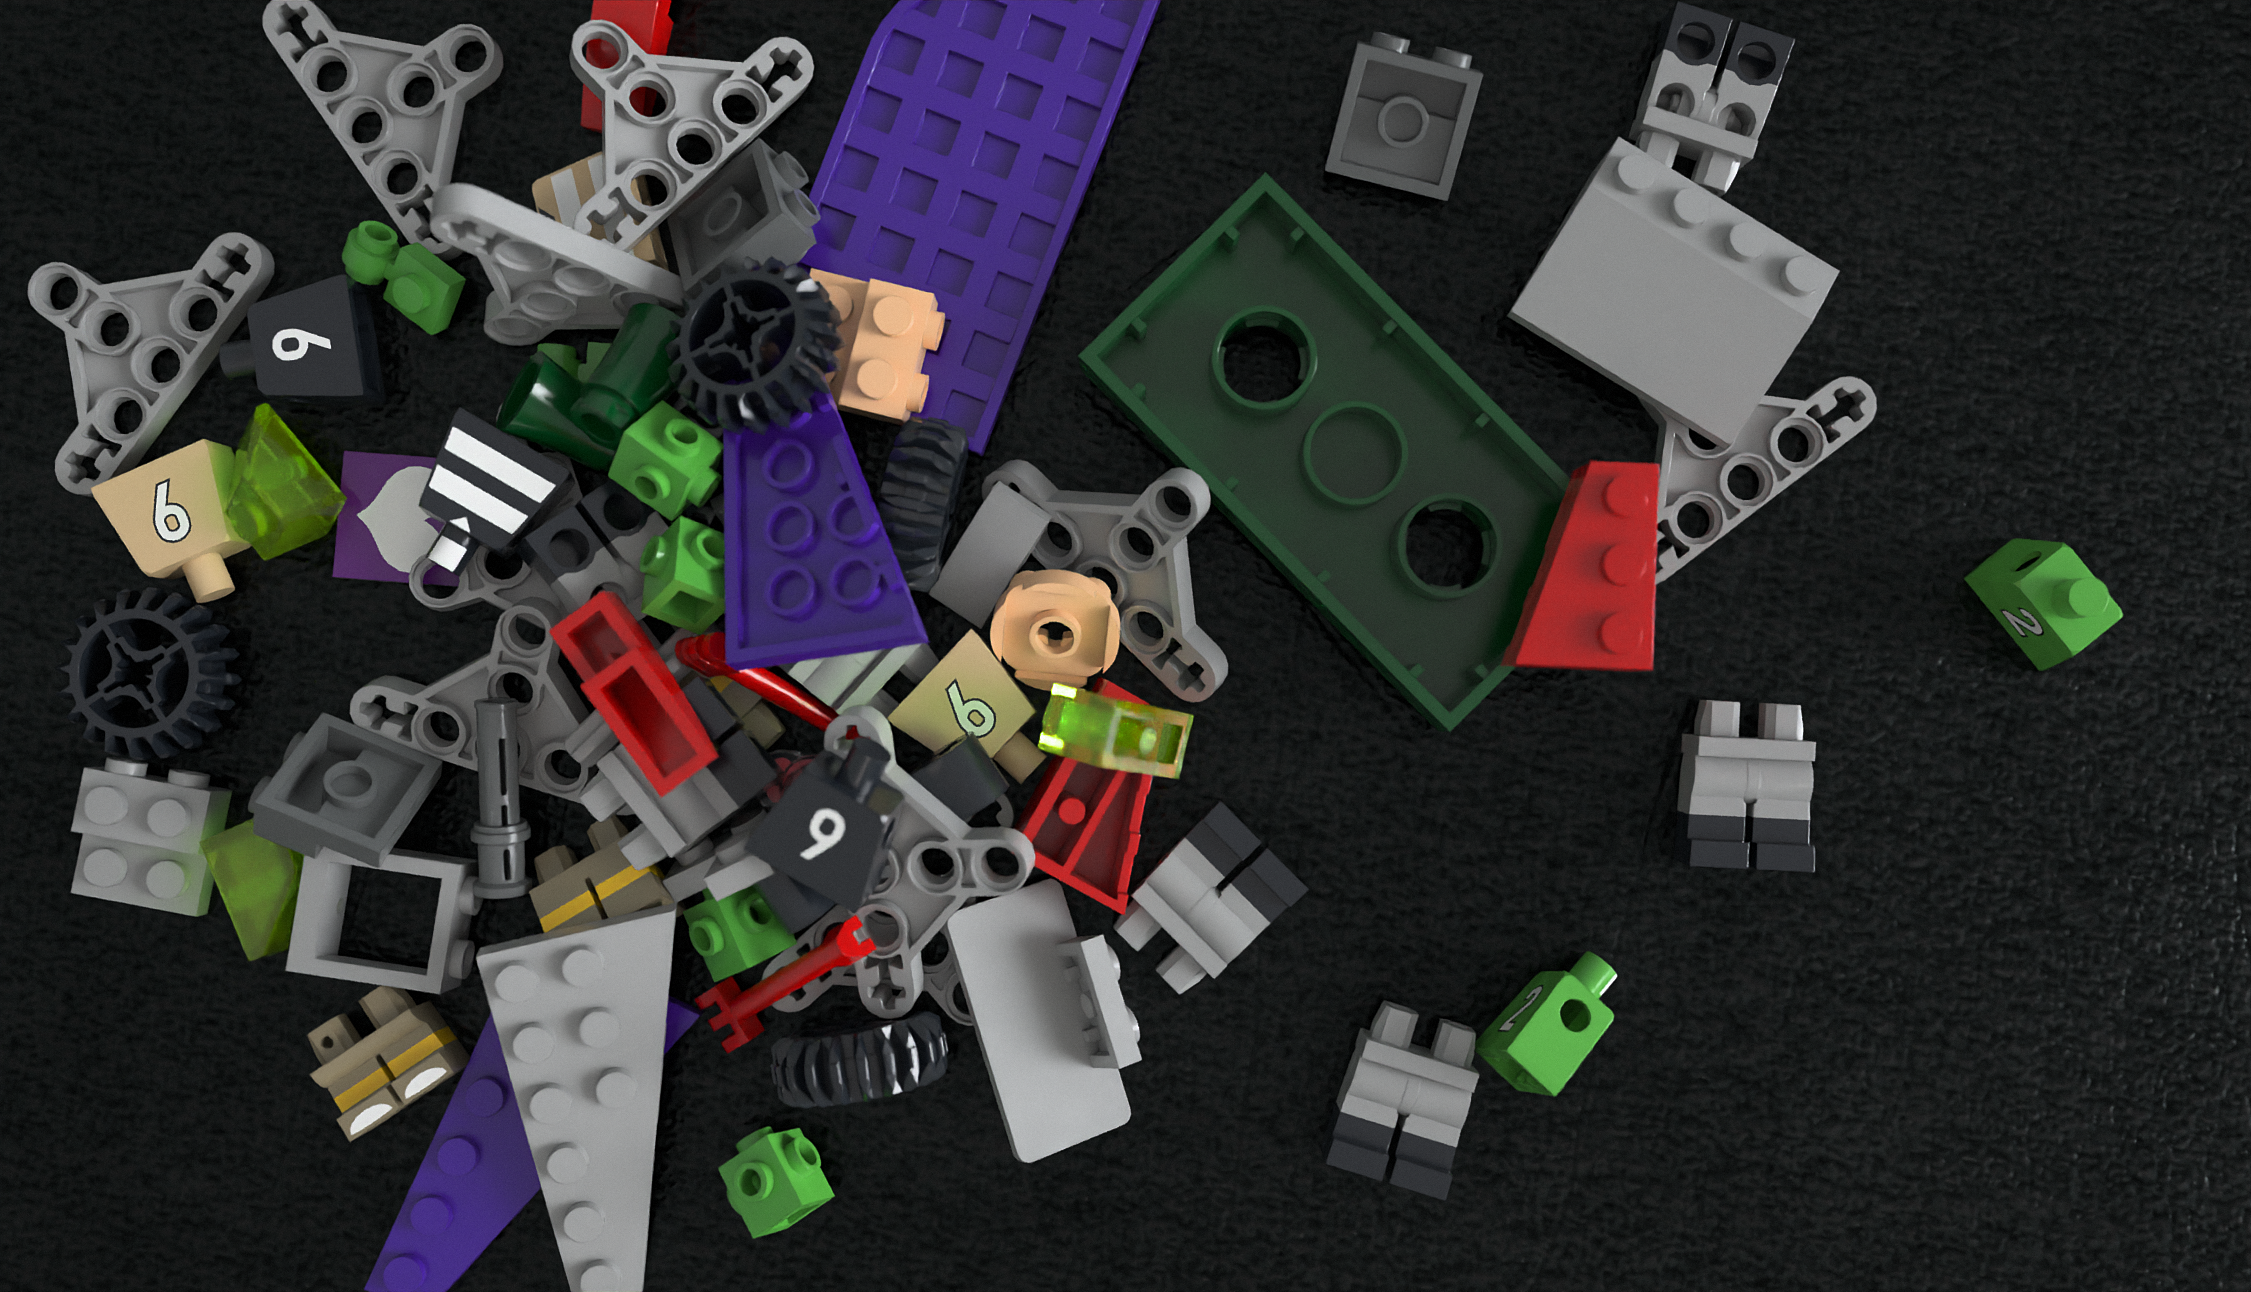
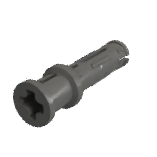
M509 697L482 698L474 701L477 726L480 819L473 822L474 827L470 829L471 841L478 844L479 879L472 883L473 895L489 899L522 896L532 890V878L525 875L524 841L531 837L530 825L527 824L525 818L520 817L516 717L518 700Z

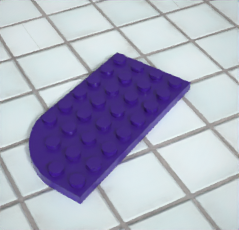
M900 0L882 20L869 43L809 195V199L816 206L821 216V219L812 226L817 243L809 248L804 257L795 265L803 268L808 274H810V270L813 268L870 282V278L934 294L938 302L937 311L945 313L944 327L937 350H926L921 374L929 375V385L921 413L911 411L909 419L913 416L923 419L933 417L949 421V425L964 428L969 441L968 452L983 457L1161 0Z

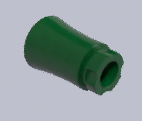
M637 303L630 307L616 338L597 368L581 387V396L570 409V417L574 425L582 430L592 442L603 448L616 450L625 430L660 401L666 402L677 390L678 386L672 381L671 375L667 371L674 362L668 357L664 346L678 338L672 332L669 321L681 319V317L666 308L651 303Z
M543 351L535 353L524 365L508 391L498 415L496 428L508 435L534 442L565 455L594 471L602 469L605 472H609L617 449L603 448L592 442L582 430L574 425L570 417V409L581 396L580 390L584 383L571 375Z

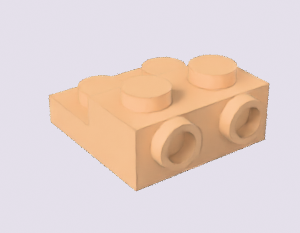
M811 268L810 277L814 281H819L830 294L829 299L839 310L840 318L843 321L837 328L843 333L846 346L834 352L840 359L842 371L825 374L837 409L902 426L909 419L911 411L921 413L929 385V375L921 374L926 350L936 351L939 346L944 327L945 313L937 311L938 302L933 293L870 278V282Z

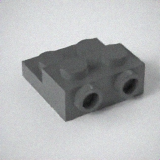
M1373 31L1370 43L1357 40L1325 171L1448 201L1483 73L1480 70L1469 68L1472 55L1435 47L1433 57L1428 58L1408 53L1411 40Z
M758 138L667 217L684 292L695 300L702 293L699 278L711 281L712 283L720 279L721 263L733 267L739 272L746 256L753 260H758L761 265L772 256L777 260L783 261L786 266H790L799 262L807 250L817 243L812 226L821 219V216L809 197L800 190L809 182V179L802 166L791 154L783 151L778 155L763 140Z
M323 712L307 733L300 731L293 737L285 752L283 765L273 778L270 776L263 777L254 789L248 806L249 812L254 813L253 834L314 859L323 847H326L379 869L440 779L443 761Z

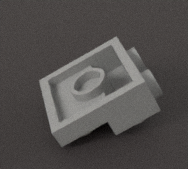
M107 757L105 767L84 768L71 829L73 832L83 833L71 893L195 917L206 915L232 790L209 786L211 775L196 771L169 769L168 778L146 774L148 763L126 758Z

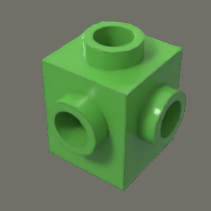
M662 400L624 431L608 476L633 493L639 500L654 508L670 521H673L692 503L697 507L703 506L718 488L722 475L716 472V469L724 453V444Z
M680 515L661 536L654 535L642 552L639 568L642 573H645L641 612L701 635L725 612L724 533Z
M752 884L716 901L707 887L701 890L706 901L683 911L689 925L691 942L697 952L703 956L714 982L748 969L797 944L794 935H788Z
M771 1127L757 1130L736 1144L739 1154L718 1168L727 1186L728 1199L732 1207L742 1215L753 1238L789 1228L835 1196L820 1168L821 1160L817 1149L803 1136L800 1128L774 1133Z

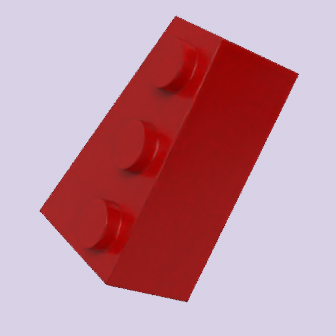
M1590 461L1573 471L1546 542L1545 554L1533 586L1528 590L1522 606L1524 610L1510 646H1507L1500 666L1628 672L1653 670L1659 464Z
M1099 677L1013 829L1024 834L1032 843L1035 852V867L1125 916L1129 896L1127 890L1134 855H1137L1141 836L1139 830L1146 795L1150 791L1165 713L1112 682Z

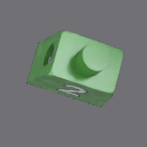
M2020 538L2011 539L1964 577L2039 671L2047 670L2075 656L2123 617L2121 608L2109 595L2105 584L2095 578L2072 548L2063 542Z
M1589 951L1585 952L1569 973L1567 971H1541L1475 1041L1474 1051L1517 1091L1556 1096L1614 1019L1612 1011L1599 998L1617 978L1616 972L1603 959Z

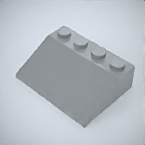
M1618 137L1591 173L1507 317L1726 450L1732 445L1813 322L1840 271Z

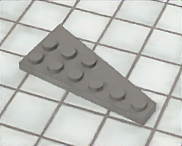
M677 902L481 947L476 955L571 1292L643 1291Z

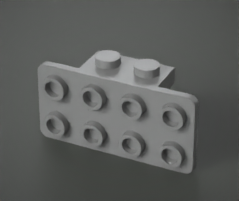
M1054 879L1042 880L1019 888L1012 894L996 896L958 909L943 927L1014 1157L1021 1162L1031 1163L1127 1123L1131 1116V1109L1118 1069L1142 1060L1137 1045L1140 1031L1133 1012L1125 1006L1118 984L1121 974L1119 961L1113 949L1106 944L1104 935L1077 937L1062 886Z

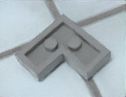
M763 807L754 809L735 820L729 826L731 832L712 841L707 835L683 855L675 856L676 861L662 881L674 902L681 901L707 887L716 901L774 874L777 870L775 867L744 850L749 838L769 813H766Z

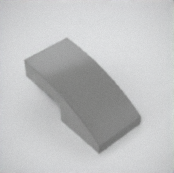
M999 481L993 487L943 567L939 580L931 588L929 595L981 629L991 618L999 597L1008 589L1010 580L1026 563L1053 516Z

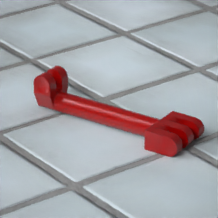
M723 632L682 638L675 645V655L681 663L706 677L724 675L824 733L829 724L839 716L833 708L763 667L737 671L727 665L726 636ZM854 725L845 734L846 740L864 737L859 735L857 725Z
M857 915L830 930L821 945L747 990L741 992L731 976L694 999L700 1010L709 1008L717 1003L722 1011L707 1021L713 1032L728 1023L730 1024L734 1032L721 1042L727 1054L765 1031L756 1016L758 1012L834 967L850 966L877 949L871 937L861 943H858L854 937L853 932L863 926Z

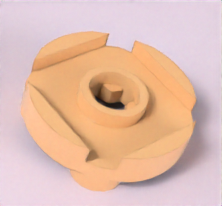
M1058 569L1036 572L1022 571L1010 580L1008 589L999 597L996 603L990 630L991 645L999 661L1001 662L1003 656L1007 664L1016 669L1015 677L1024 684L1047 691L1075 690L1087 685V678L1089 676L1097 674L1102 668L1104 673L1113 664L1119 647L1120 616L1111 600V590L1100 579L1094 577L1087 578L1079 573ZM1049 622H1060L1068 626L1071 631H1065L1062 634L1061 640L1049 639L1047 629L1039 627Z

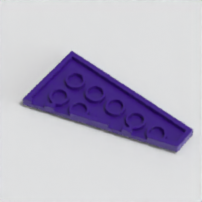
M775 308L778 312L783 310V308ZM750 378L737 383L734 379H732L723 384L741 385L750 383L754 380L753 378ZM815 391L808 399L811 403L812 414L801 412L798 408L790 412V429L778 426L772 419L765 436L753 433L748 427L740 435L729 432L723 427L726 664L737 671L929 643L831 391L830 394Z
M669 995L664 1056L705 1013ZM492 1012L364 1288L368 1292H447L541 1189Z

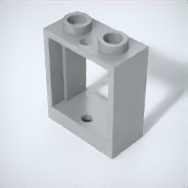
M323 847L315 859L304 855L286 971L436 994L459 987L461 979L468 977L475 954L474 942L468 940L471 917L478 914L483 902V898L473 895L472 882L479 879L478 860L393 847L379 867L382 870L442 879L428 969L339 956L338 949L352 865L378 868L326 847Z

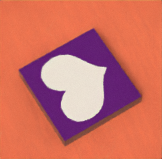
M344 451L333 577L409 584V574L412 565L419 557L428 552L444 524L428 516L419 507L421 495L437 458ZM438 565L430 567L423 578V585L458 587L460 582L458 576Z

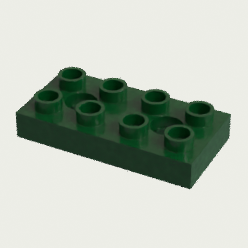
M1265 172L1078 355L1079 367L1177 468L1190 469L1202 477L1208 485L1211 502L1438 732H1450L1515 668L1500 665L1507 646H1510L1524 610L1522 606L1529 588L1533 586L1546 549L1544 548L1570 478ZM1266 326L1277 329L1287 335L1298 348L1300 356L1298 380L1302 381V385L1293 394L1280 401L1276 399L1268 402H1256L1236 394L1224 380L1226 376L1223 367L1226 348L1222 346L1233 334L1245 328ZM1428 508L1429 512L1443 509L1461 512L1478 529L1483 544L1481 567L1475 578L1463 589L1460 584L1448 587L1433 584L1427 585L1410 568L1406 554V541L1409 534L1407 528L1418 511Z

